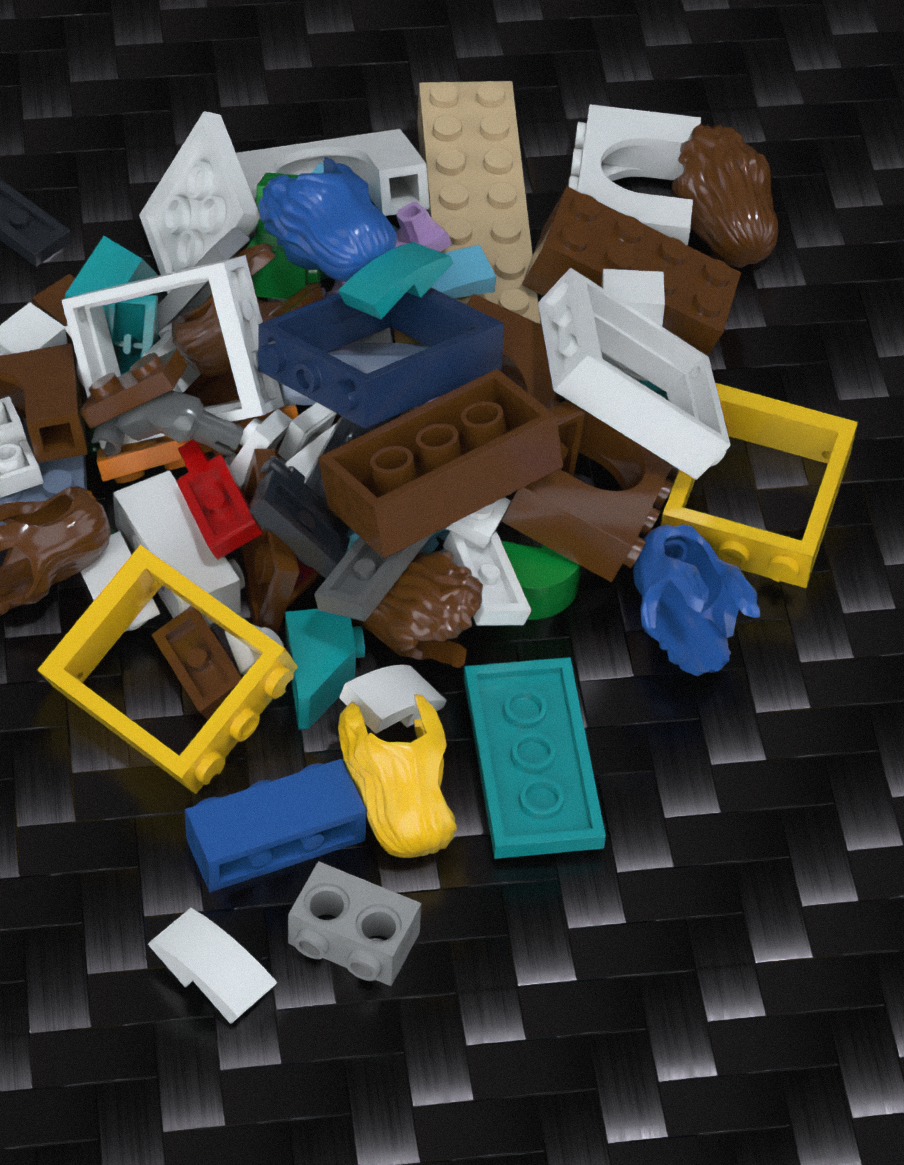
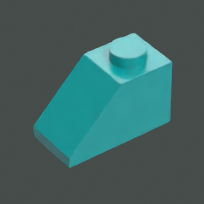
M318 609L285 612L286 650L298 666L294 672L293 680H291L298 730L309 729L338 699L345 683L355 679L356 658L365 657L362 626H352V621L349 617Z

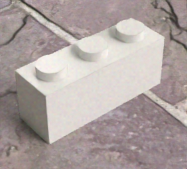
M170 470L113 492L115 525L133 553L139 545H142L235 613L241 612L240 589L245 587L242 571L234 559L227 560L224 556L217 560L212 554ZM163 585L157 591L173 618L191 606ZM206 617L210 624L215 623Z

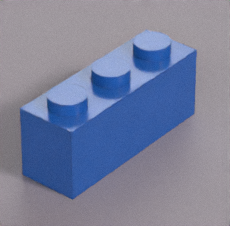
M339 759L326 764L316 763L309 765L299 773L274 781H259L246 790L221 798L210 797L202 800L196 806L185 809L186 840L210 893L364 842L366 838L367 810L343 760Z

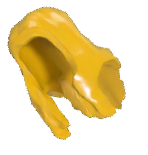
M414 694V701L421 719H413L417 739L411 743L386 742L377 738L372 733L368 734L360 708L353 702H350L341 712L338 725L339 742L344 762L367 810L366 817L370 827L384 850L388 854L400 858L426 856L437 853L440 849H446L457 830L455 817L446 804L440 789L444 768L443 754L447 746L444 730L436 710L423 695Z

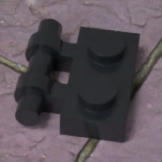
M272 456L260 469V472L265 477L258 482L249 512L256 517L262 528L277 535L293 549L303 564L313 567L326 579L347 552L350 537L346 534L350 527L328 508L326 497L321 498L304 483L305 476L294 466L287 468L275 456Z

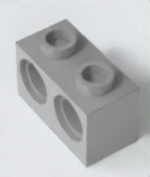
M318 861L288 914V944L295 946L307 957L313 959L324 958L344 966L360 979L367 981L377 980L392 986L420 933L422 903ZM320 915H332L336 918L322 920L317 917ZM371 936H383L387 940L377 942L368 938Z

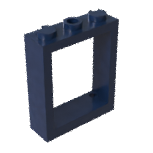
M430 288L421 298L406 292L382 319L345 305L340 294L337 293L258 324V371L355 424L367 428L451 392L495 369L502 370L504 323L434 288ZM389 327L430 347L367 374L328 354L332 350Z

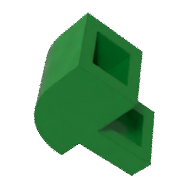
M501 541L531 608V613L527 620H538L554 616L573 602L579 590L581 565L545 545L542 548Z

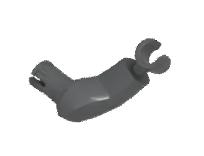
M171 390L118 415V417L116 416L97 425L91 442L107 441L104 453L106 455H117L121 451L125 435L140 441L162 433L179 443L192 439L230 457L241 441L243 427L204 410L200 398Z

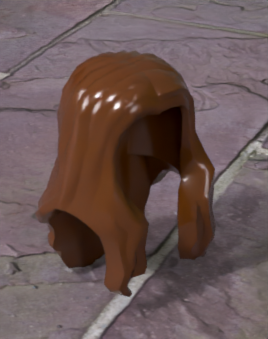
M699 124L693 128L688 140L681 143V154L678 161L683 165L684 171L683 174L673 181L671 187L672 195L675 198L693 200L690 228L710 247L716 259L725 262L729 267L742 268L748 264H757L768 258L776 246L779 231L771 195V171L769 164L763 154H757L755 149L744 143L743 136L734 128L723 127L720 124L714 125L711 128L709 125L703 126Z
M263 243L244 249L233 258L246 255L250 275L252 276L268 264L276 255L271 252L273 246ZM317 282L308 284L283 303L279 301L265 302L257 299L262 321H268L324 299L327 292L324 287H321V283ZM211 293L204 304L190 313L179 316L176 321L172 322V342L176 345L184 360L194 370L203 375L213 377L231 371L232 368Z
M74 486L60 491L45 501H16L0 504V522L3 521L6 524L0 526V552L8 549L3 565L0 567V616L14 607L37 603L48 595L52 584L77 574L97 560L105 551L110 540V525L104 507L97 502L91 491Z
M443 549L430 553L418 552L367 620L361 621L351 618V621L375 635L399 656L418 660L432 659L442 665H452V667L460 668L465 664L467 650L461 644L448 639L457 638L463 630L471 628V617L475 615L482 603L483 584L478 578L472 576L470 568L456 565L453 561V554L448 550Z

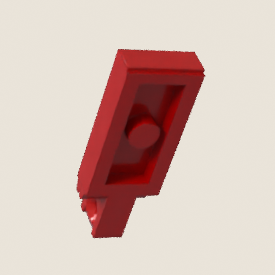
M194 440L177 448L189 472L181 476L176 482L207 546L215 558L219 560L263 534L255 516L249 512L250 506L222 455L220 454L209 459L199 443Z

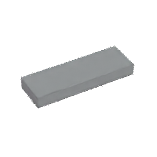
M239 227L231 229L212 246L194 267L233 258L249 242L250 238ZM209 281L170 291L158 304L159 332L209 284Z

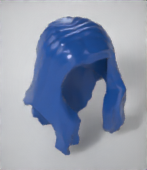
M325 158L323 161L324 173H301L297 179L289 178L284 174L269 180L268 185L263 188V197L258 203L260 218L265 223V231L277 238V245L283 247L288 261L292 262L293 265L308 270H321L329 278L340 282H347L372 260L395 248L397 244L395 230L386 216L371 203L368 183L355 174L349 166Z
M667 524L650 530L643 539L646 543L634 563L633 570L635 586L642 595L640 609L642 627H644V631L659 642V647L662 650L667 651L669 661L675 665L679 664L680 669L695 676L703 675L706 672H717L729 661L731 652L728 648L727 638L734 634L739 609L744 615L754 618L760 617L757 592L746 580L740 567L719 559L710 544L692 526L684 524L672 526Z

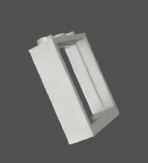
M246 255L86 292L62 300L64 315L67 319V326L64 327L72 338L78 360L76 366L77 376L80 383L85 387L87 398L91 394L89 387L101 377L109 373H115L117 377L121 376L103 305L209 281L240 400L203 407V409L217 417L233 422L262 416L283 407L284 403L278 381L258 371V324L263 323ZM160 433V434L153 435V436H150V437H148V438L142 439V440H140V441L148 440V439H153V438H158V437H162V436H166V435ZM125 435L123 445L139 442ZM99 441L101 449L105 448L107 441Z
M570 268L538 302L553 391L697 480L710 466L719 463L724 457L725 451L731 446L709 357ZM601 351L666 391L668 400L603 360Z

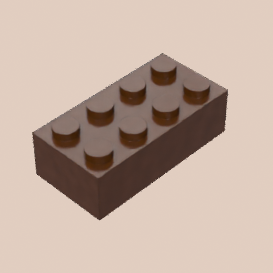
M566 186L543 227L522 285L545 296L570 268L600 287L603 269L663 272L665 308L662 327L708 356L723 334L741 272L729 267L721 260L713 259L685 245L679 239L669 237L641 223L632 216L620 213L598 202L590 195L582 194Z
M498 369L318 457L328 508L382 558L399 552L421 539L449 527L458 520L563 467L556 415Z

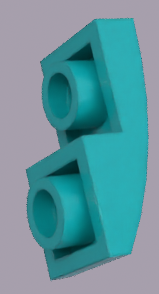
M416 242L403 244L387 251L365 265L338 292L345 305L382 319L406 292L421 298L453 264V261L449 255Z

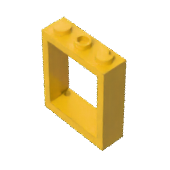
M715 383L728 436L828 464L802 541L685 508L696 479L680 469L665 506L661 526L667 524L672 526L683 524L692 526L710 544L719 559L729 564L737 565L743 571L768 577L777 582L782 581L806 588L851 454L858 422Z
M139 545L42 663L38 671L56 690L193 793L197 794L204 784H210V780L215 774L219 775L225 765L226 756L238 741L242 742L252 735L258 726L259 715L271 700L281 697L286 692V685L289 681L293 680L294 672L298 666L284 647L145 547ZM162 585L260 655L180 756L83 684L85 679Z

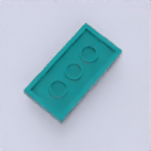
M571 658L465 666L464 683L494 859L604 849L606 835Z

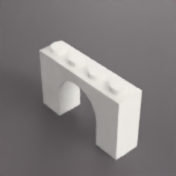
M590 104L587 123L578 122L569 187L582 194L590 195L598 202L620 213L632 216L641 223L669 237L679 239L688 246L693 205L692 199L637 193L624 189L612 181L626 177H649L666 180L678 178L684 171L683 165L678 161L681 154V143L688 140L693 128L701 123V117Z
M400 129L236 153L255 203L257 184L265 173L294 175L311 173L320 162L323 164L324 159L329 158L336 163L349 166L355 174L368 183L370 199L385 216L397 214L399 209L411 202L419 203L425 210L430 209L426 162ZM256 228L248 237L255 236Z

